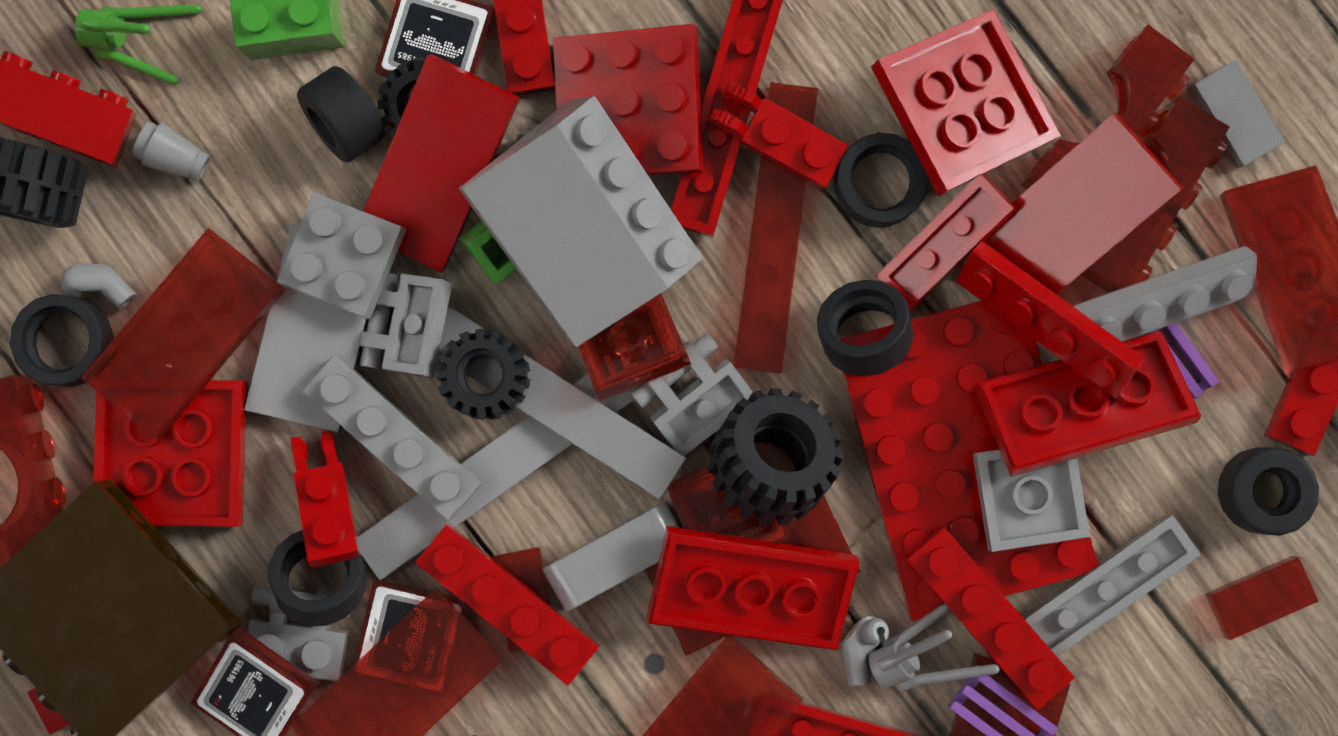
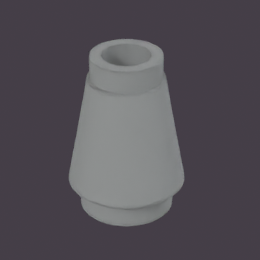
M148 121L139 133L132 151V156L142 160V166L192 178L196 181H199L204 175L211 158L209 154L202 152L200 148L163 122L156 125Z

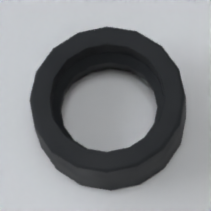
M878 132L861 137L846 150L835 170L834 190L839 205L851 219L866 227L886 228L901 223L919 208L928 191L929 177L910 141L897 134ZM875 153H887L898 158L906 167L909 175V188L904 199L897 205L886 209L872 208L863 203L856 195L853 186V172L856 166L866 156Z
M861 280L847 283L836 289L821 304L817 317L818 333L825 355L833 366L850 375L864 377L877 375L897 366L910 351L914 338L907 301L896 288L881 281ZM869 310L880 311L893 318L894 327L886 337L874 344L864 346L848 345L840 341L837 336V330L842 323L859 312Z
M50 294L34 299L19 312L11 328L10 347L15 363L29 378L45 385L74 387L90 382L105 369L112 356L114 336L109 320L96 305L82 298L70 295ZM60 312L71 313L79 317L86 325L89 334L88 350L82 361L76 366L67 369H54L45 364L39 357L36 347L37 333L42 323L49 316Z
M303 530L291 534L277 546L269 562L268 581L279 609L292 621L306 626H328L346 618L359 605L365 592L366 572L361 555L358 558L343 561L347 569V579L344 586L334 595L322 600H304L297 597L291 591L288 584L291 569L300 560L307 557Z

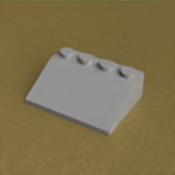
M595 95L569 100L459 187L461 193L572 347H578L668 289L703 259Z

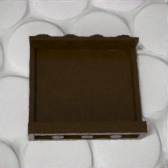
M112 480L94 481L0 568V649L4 652L2 655L3 660L15 673L25 675L37 688L36 695L39 701L46 708L59 712L71 725L69 730L72 736H118L220 640L230 636L243 624L236 614Z

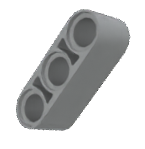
M666 501L646 510L542 568L565 612L585 603L659 561L666 526L680 528Z

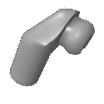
M76 263L65 270L64 278L61 282L62 289L67 295L78 298L87 292L101 291L118 310L128 307L137 297L133 289L112 267L106 264Z
M874 616L864 617L858 620L843 638L841 648L848 686L871 683L867 657L880 642L885 643L888 639L889 628L884 620Z

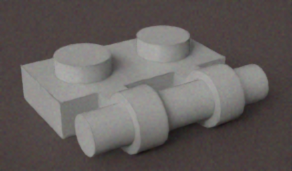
M389 273L371 319H369L367 332L361 333L359 346L363 347L360 366L378 370L382 352H385L382 369L396 373L433 378L453 283L444 279L401 274L398 292H395L398 275ZM394 310L389 335H386L390 312Z
M705 333L693 344L687 341L679 348V352L684 359L682 365L645 379L642 384L630 392L642 408L655 397H659L664 406L651 415L650 419L675 451L683 456L721 428L736 403L742 398L748 400L753 393L726 357L713 368L709 367L704 359L719 347L708 333ZM692 369L699 379L676 396L669 386Z
M256 585L252 593V604L269 607L270 617L269 620L261 618L249 620L245 650L281 674L338 682L342 680L349 631L333 629L331 624L328 626H306L288 622V616L279 609L271 587ZM289 585L291 591L297 597L304 600H322L334 595V591L321 589L316 594L293 591L291 585Z

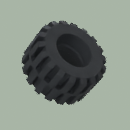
M0 137V216L57 228L75 226L89 168L71 156Z
M771 388L767 396L762 390L753 392L748 400L742 398L736 403L733 410L730 411L711 444L709 454L712 457L708 462V470L710 474H716L712 485L716 492L724 491L726 496L723 502L729 508L734 504L742 509L739 516L747 520L752 515L758 516V524L770 525L774 518H776L779 525L789 524L794 517L800 520L811 509L815 508L841 471L838 466L843 461V450L837 448L842 439L839 431H831L830 429L834 421L828 413L822 416L817 411L820 405L812 399L808 404L800 400L802 395L800 393L791 391L788 396H784L782 389ZM754 443H769L782 449L792 460L795 472H783L770 467L758 455Z

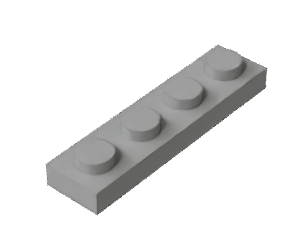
M1243 246L1085 301L1073 307L1123 342L1255 295L1257 254L1247 246Z
M334 355L304 388L303 392L448 521L455 516L483 484L339 355Z
M1166 514L1098 562V566L1085 575L1078 576L1022 617L1058 657L1201 556V554L1176 518L1171 514Z

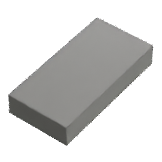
M1236 60L1189 87L1238 168L1244 167L1285 142Z

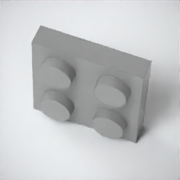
M313 192L277 282L364 318L371 319L407 229Z
M1000 450L972 453L988 551L995 552L1090 537L1077 458L1010 477Z

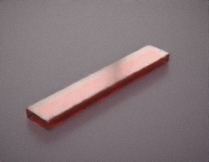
M770 83L768 100L814 125L818 88ZM763 156L760 157L733 366L738 369L781 374L806 180Z

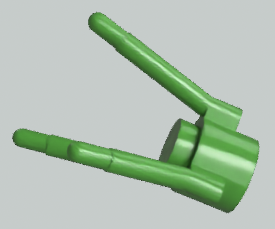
M199 5L134 8L103 6L101 10L84 8L78 13L76 18L75 37L79 46L94 48L95 58L114 61L155 79L175 85L178 83V78L175 75L115 51V47H121L124 44L126 33L148 34L150 32L148 25L125 22L124 19L197 15L202 12V8Z

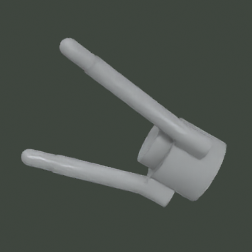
M945 604L940 605L898 635L887 639L883 643L884 647L869 654L870 668L879 685L887 689L898 684L903 692L920 685L997 674L999 667L996 664L915 675L914 672L920 669L917 655L949 640L952 637V633L949 630H944L914 645L907 641L949 611Z

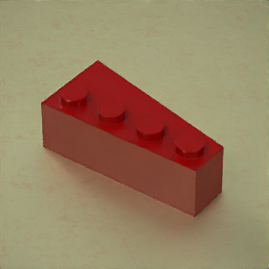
M3 51L0 58V123L22 134L40 140H48L51 144L117 168L137 116L132 109L126 107L129 100L104 89H100L98 96L80 90V80L56 70H52L50 77L30 70L33 62L13 53Z

